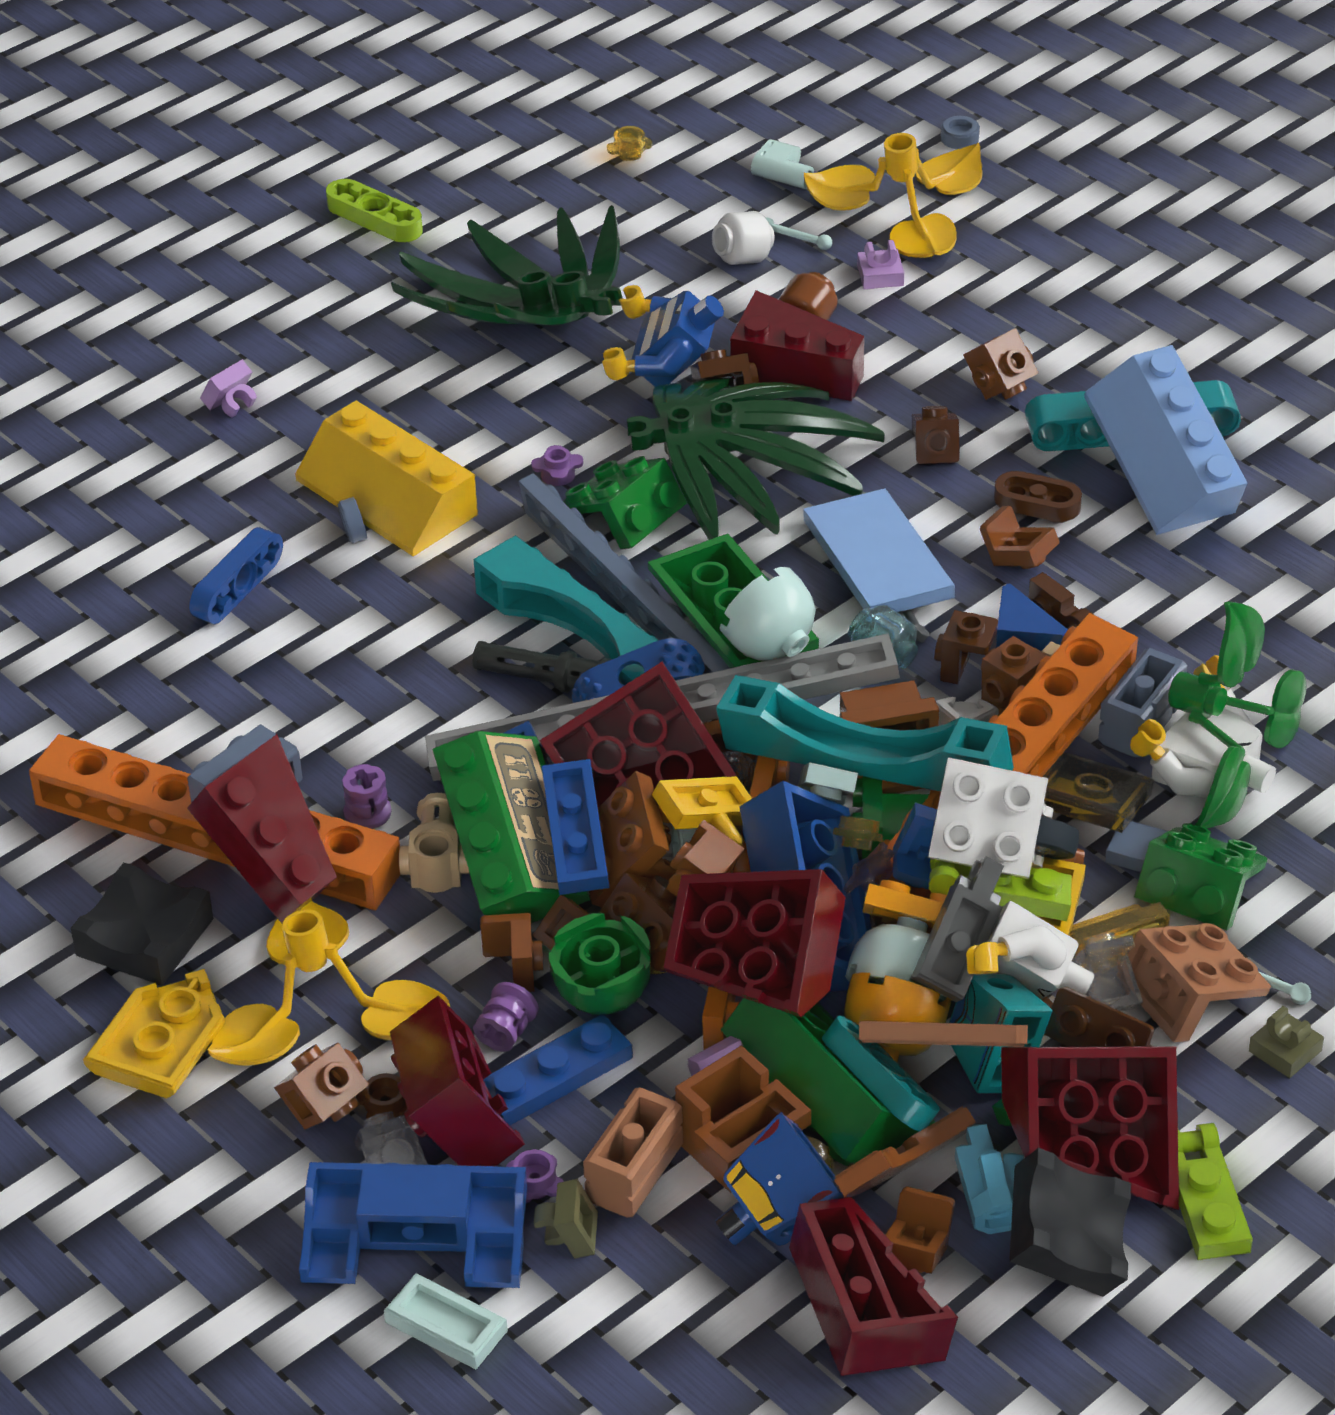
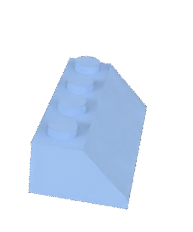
M1173 345L1133 355L1085 391L1084 398L1156 535L1236 513L1247 486V481Z

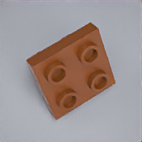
M635 771L620 787L616 788L611 796L598 807L609 888L589 891L591 904L601 908L625 873L650 879L658 875L669 881L676 872V870L670 867L671 861L662 858L669 851L671 834L668 833L670 831L669 827L663 825L658 803L652 796L654 791L652 779L638 771Z

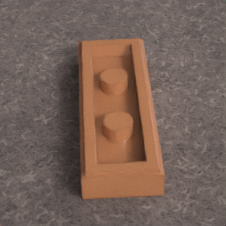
M859 1021V1040H862V1043L1024 1047V1044H1027L1028 1025Z

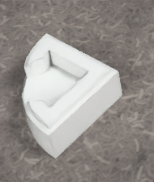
M947 697L936 701L939 708V721L943 725L959 717L988 722L992 716L999 713L997 707L978 699V704L962 701L955 702L956 697Z

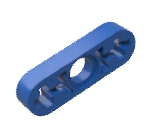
M261 527L251 530L196 585L189 603L191 615L212 624L221 622L277 565L283 550L281 535Z

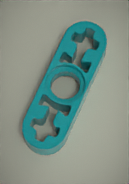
M837 1016L822 1036L826 1046L895 1117L916 1131L920 1132L927 1128L940 1111L938 1104L878 1043H862V1040H859V1025L846 1017Z

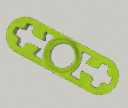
M338 179L329 183L326 187L327 207L333 214L396 242H411L418 239L423 233L421 211L412 205L352 179Z

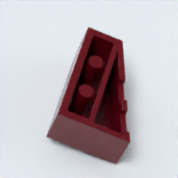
M755 290L730 338V356L747 353L749 363L754 362L756 365L759 383L780 382L798 384L829 392V397L852 401L864 377V335Z
M277 734L204 787L187 807L281 923H283L287 916L299 911L315 899L337 877Z
M439 995L390 1031L394 1049L391 1060L399 1072L401 1081L397 1083V1086L407 1105L404 1116L418 1136L423 1138L428 1135L458 1166H497L525 1145L520 1133L516 1129L513 1130L500 1116V1114L508 1109L503 1097L497 1094L492 1098L484 1079L492 1073L470 1027Z
M852 1197L799 1204L789 1246L840 1376L946 1361L958 1316L948 1305L940 1307L924 1289L926 1280L915 1268L910 1271L906 1269L891 1252L893 1243Z

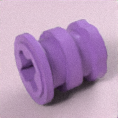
M368 764L356 765L348 769L342 779L345 820L371 829L385 824L392 812L390 802L388 801L385 773L379 767Z
M510 982L498 983L492 990L491 999L486 1003L482 1014L473 1026L476 1037L495 1051H510L518 1036L527 1027L528 1022L536 1018L539 1010L538 1003L525 988Z

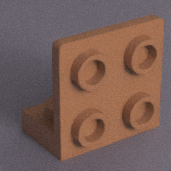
M1209 923L1139 929L1115 976L1174 1043L1190 1040L1210 1001L1267 996L1271 985L1258 972L1257 966L1239 952L1228 940L1227 934L1218 926Z

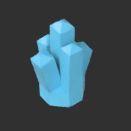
M974 1124L967 1127L966 1140L968 1145H959L955 1148V1162L973 1227L975 1230L987 1234L1010 1231L1015 1165L1024 1159V1155L1007 1153L1003 1154L1002 1160L1001 1153L993 1148L987 1124Z

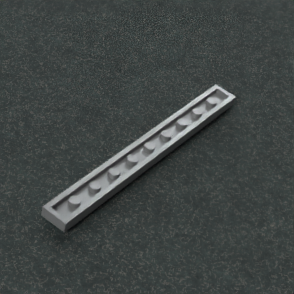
M888 633L798 653L793 657L784 656L676 680V683L700 720L704 722L718 718L716 707L735 675L780 683L802 699L898 679L900 676ZM607 696L425 736L432 779L433 781L441 780L432 750L435 747L475 731L504 733L527 721H530L538 739L541 740ZM542 747V749H543V751H544V753H545V756L547 757L548 754L546 753V751H545L544 748Z

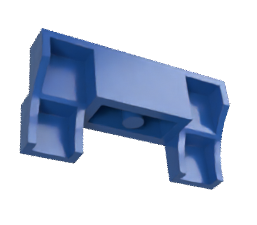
M309 1162L305 1187L303 1242L299 1266L301 1283L356 1284L360 1249L466 1252L464 1266L465 1287L520 1288L524 1251L523 1226L527 1196L526 1167Z

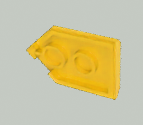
M205 969L185 974V980L157 988L156 983L136 988L84 1057V1065L95 1075L166 1099L175 1095L225 1024L224 1016L219 1004L216 1002Z

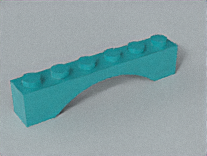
M516 535L473 559L476 594L504 615L536 619L572 631L590 642L606 658L610 659L617 658L658 641L655 636L647 634L631 622L627 615L616 611L604 602L596 592L588 590L573 579L565 569L557 567L545 558L537 548L530 547ZM638 664L626 666L619 674V682L622 685L628 684L642 675L644 668Z
M739 675L734 676L716 707L725 748L728 750L804 765L810 762L855 772L860 776L941 791L948 757L1011 771L1014 768L1006 725L959 717L945 725L923 730L899 731L874 728L825 712L798 697L780 683Z

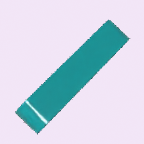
M1217 380L1193 382L1222 437L1233 433L1240 425L1241 416L1229 385ZM1085 391L1044 394L1036 396L1029 401L1024 412L1033 444L1042 451H1062L1110 447L1084 398Z

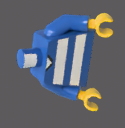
M630 285L625 287L623 292L626 299H619L625 315L628 318L635 319L641 317L646 312L650 313L643 318L631 360H626L622 348H610L603 352L604 360L602 364L605 373L612 380H620L626 377L629 372H635V376H643L654 387L670 384L701 357L700 354L707 351L715 322L724 315L723 306L711 295L706 296L700 301L690 291H683L673 298L653 296L652 300L644 298L639 286Z

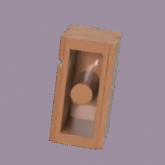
M641 1087L635 1088L624 1103V1108L618 1111L583 1161L584 1178L587 1179L584 1183L585 1192L593 1204L627 1218L635 1215L683 1144V1127L680 1126L683 1122L682 1106L677 1101Z

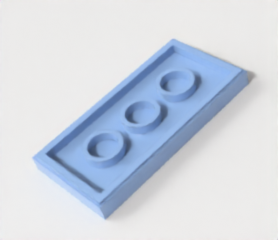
M886 488L803 508L805 524L870 619L955 598L954 583Z

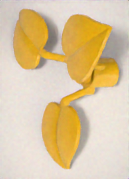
M908 133L892 134L885 139V157L878 159L879 168L876 176L869 168L862 165H843L818 173L804 172V181L812 197L821 205L839 211L852 210L866 205L870 200L869 192L879 189L885 170L894 181L905 182L913 220L903 221L895 225L890 232V240L894 241L899 254L915 258H927L948 253L952 250L957 240L956 227L947 216L933 213L920 218L912 179L915 173L917 181L924 184L926 189L935 187L938 192L945 195L961 194L976 188L981 182L983 175L979 143L942 154L922 164L919 158V150L916 146V139Z
M311 901L299 911L287 916L283 923L277 919L267 939L266 947L270 958L286 967L283 1002L280 1009L277 1011L274 1007L267 1004H250L235 1009L224 1018L225 1024L212 1040V1044L207 1050L208 1054L214 1059L228 1064L246 1066L267 1063L284 1055L293 1047L300 1035L299 1025L287 1018L292 1010L295 968L298 967L304 972L317 971L325 966L327 959L332 961L360 1005L367 1007L361 1016L362 1026L365 1031L376 1038L391 1040V1030L438 995L449 1007L450 1003L447 997L436 989L410 980L384 982L376 988L373 997L367 996L337 951L349 937L350 932L347 921L337 912Z

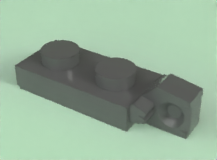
M985 856L984 859L974 862L967 878L963 875L957 877L954 885L949 889L911 979L954 1002L960 1001L965 997L974 974H968L966 952L971 946L987 942L992 934L1003 908L999 905L1001 896L993 891L1004 865Z

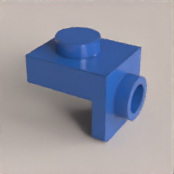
M916 802L893 846V877L911 887L929 890V874L932 870L928 854L937 809Z

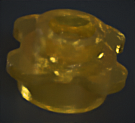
M624 126L614 132V142L607 144V152L609 154H618L622 160L626 161L638 160L645 150L652 148V140L645 137V133L641 128L635 126Z

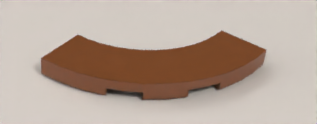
M962 1106L912 1135L900 1147L895 1149V1147L892 1148L891 1146L884 1150L872 1152L837 1174L834 1182L844 1198L860 1194L899 1174L967 1133V1127L976 1124V1121L968 1108H963Z

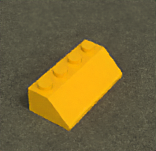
M357 400L323 420L295 473L296 481L338 507L339 501L354 497L364 525L413 557L478 515L474 473Z

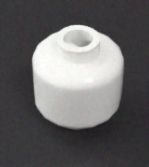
M757 211L727 213L719 220L712 232V245L715 252L729 265L762 262L768 256L775 240L773 228L769 225L765 216Z

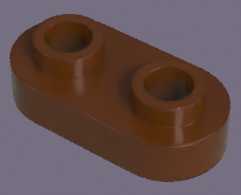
M1010 471L1003 473L996 479L994 500L1000 508L1002 506H1011L1014 514H1023L1050 520L1055 523H1063L1079 515L1082 492L1077 485L1069 481L1022 471Z

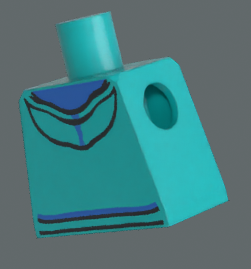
M974 974L965 997L956 1002L949 1023L1028 1025L1027 1044H1024V1047H1039L1053 1010L1013 976L1007 974ZM951 1045L977 1093H1002L1001 1047L1007 1046Z

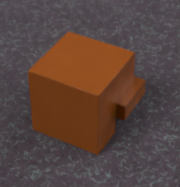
M912 680L840 692L839 717L874 728L899 731L923 730L938 726L939 708L934 697L921 699L915 681ZM882 780V794L924 789Z
M742 1045L675 1086V1101L682 1106L683 1122L680 1125L683 1127V1144L681 1147L730 1193L731 1190L723 1180L725 1172L779 1113L787 1116L801 1130L811 1125V1109L778 1079L769 1084V1070Z

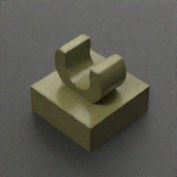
M1282 1006L1267 1019L1266 1025L1250 1037L1249 1052L1290 1079L1322 1051L1324 1036L1313 1030L1308 1021H1299L1288 1013V1008Z
M578 1179L557 1183L556 1203L546 1202L535 1207V1228L546 1226L544 1240L546 1245H561L565 1243L574 1259L595 1255L597 1209Z

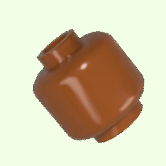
M817 272L796 274L789 281L778 299L826 320L830 319L838 302L833 283L827 277Z

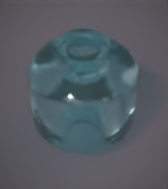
M887 605L863 609L854 618L849 627L848 637L851 638L850 642L889 633L898 668L904 669L908 667L918 653V646L915 644L917 639L916 626Z

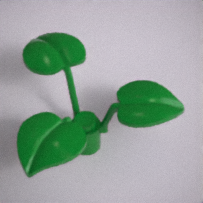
M1231 601L1224 602L1226 624L1219 653L1217 675L1201 672L1198 676L1181 671L1174 677L1168 694L1170 707L1190 713L1189 721L1200 724L1228 747L1220 760L1207 800L1196 823L1197 826L1206 829L1225 824L1237 815L1246 797L1251 774L1250 764L1243 761L1245 749L1207 718H1210L1212 715L1219 716L1223 712L1225 705L1269 715L1264 731V740L1271 747L1283 748L1293 740L1298 730L1301 706L1306 694V678L1304 673L1290 669L1282 675L1275 687L1272 706L1227 696L1226 689L1221 688L1220 684L1232 688L1242 682L1244 672L1252 670L1259 659L1265 635V626L1261 615L1248 605Z

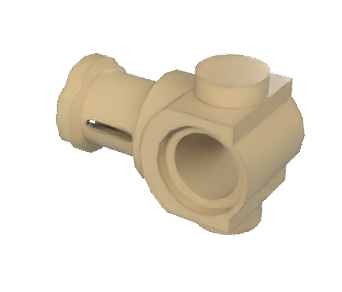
M428 794L418 802L417 816L421 824L410 831L409 845L400 846L399 866L401 875H410L412 888H420L427 892L438 893L449 890L452 887H461V874L470 873L446 794ZM437 806L439 807V818H435L434 815L435 807Z

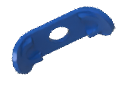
M677 638L658 640L582 673L572 689V701L576 703L611 695L625 686L619 682V674L623 668L631 664L642 666L645 673L663 661L676 681L703 675L705 670L704 662L699 652L685 640Z

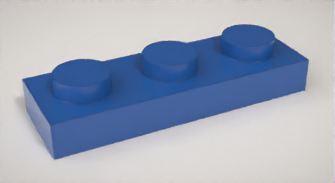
M590 759L542 765L559 895L609 888Z
M599 1015L486 1077L484 1082L492 1098L497 1094L503 1097L508 1109L500 1114V1116L510 1126L632 1059V1044L605 1015Z

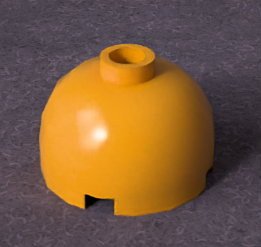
M860 972L852 974L845 999L844 1016L859 1025V1021L946 1022L951 1001L947 999L938 1003L940 993L896 977L885 975L883 983L879 985L868 983L870 973ZM878 1043L896 1062L899 1055L917 1056L927 1051L933 1045Z

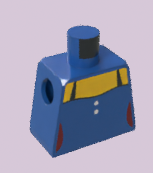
M779 1113L725 1172L723 1180L738 1202L719 1216L715 1222L727 1239L735 1246L757 1228L767 1239L781 1246L791 1241L799 1204L844 1198L834 1182V1179H836L834 1173L799 1126L783 1113Z

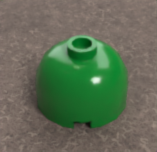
M592 913L576 918L559 929L554 937L555 945L551 952L549 950L550 972L560 996L577 1010L592 1015H609L625 1010L639 999L650 981L652 960L650 941L644 929L631 918L621 916V922L605 920L604 913Z

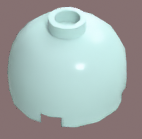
M788 567L775 568L774 570L779 576L769 581L762 575L754 579L739 592L724 613L730 621L727 626L720 624L721 632L735 648L747 657L762 661L784 657L785 655L793 657L800 653L809 642L808 634L813 627L816 611L813 597L802 580Z
M898 917L897 925L881 924L870 929L856 943L845 977L850 982L853 973L865 972L870 973L868 983L873 981L875 984L881 985L886 975L926 987L911 979L930 935L926 933L928 924L914 918ZM940 994L938 1002L946 1000L947 997Z

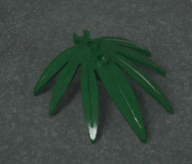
M611 205L607 210L595 249L590 275L580 238L567 213L560 207L557 211V240L563 273L554 278L549 272L541 269L478 223L469 220L467 222L469 234L482 256L500 276L517 288L468 276L419 259L405 252H399L401 263L407 269L438 291L467 304L431 297L391 282L393 292L413 302L434 310L479 322L559 325L581 320L587 317L589 312H594L600 316L611 315L613 313L612 306H621L619 299L622 298L621 289L611 287L617 273L620 257V239L615 209Z
M734 378L701 380L690 385L683 393L681 383L658 385L653 390V406L658 418L650 419L644 416H634L627 419V434L631 436L632 450H645L653 446V444L664 442V450L668 454L681 491L708 540L719 537L716 498L711 480L704 466L748 512L773 534L777 535L780 531V519L768 493L753 472L730 452L737 451L849 495L856 496L863 494L862 484L836 461L804 443L766 431L836 435L884 442L885 433L879 428L833 409L802 402L772 400L812 397L829 401V392L808 386L780 382L750 383L734 387Z

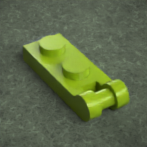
M930 858V868L932 871L929 874V890L931 893L947 895L957 877L963 875L967 878L972 867ZM1031 868L1028 879L1001 873L993 892L1001 896L999 905L1002 907L1009 901H1012L1036 916L1067 921L1071 908L1072 875L1059 873L1049 868Z
M1214 1123L1196 1125L1195 1131L1180 1132L1178 1129L1179 1207L1197 1260L1251 1253L1253 1238L1220 1148L1216 1125ZM1199 1152L1201 1158L1186 1160L1184 1154Z

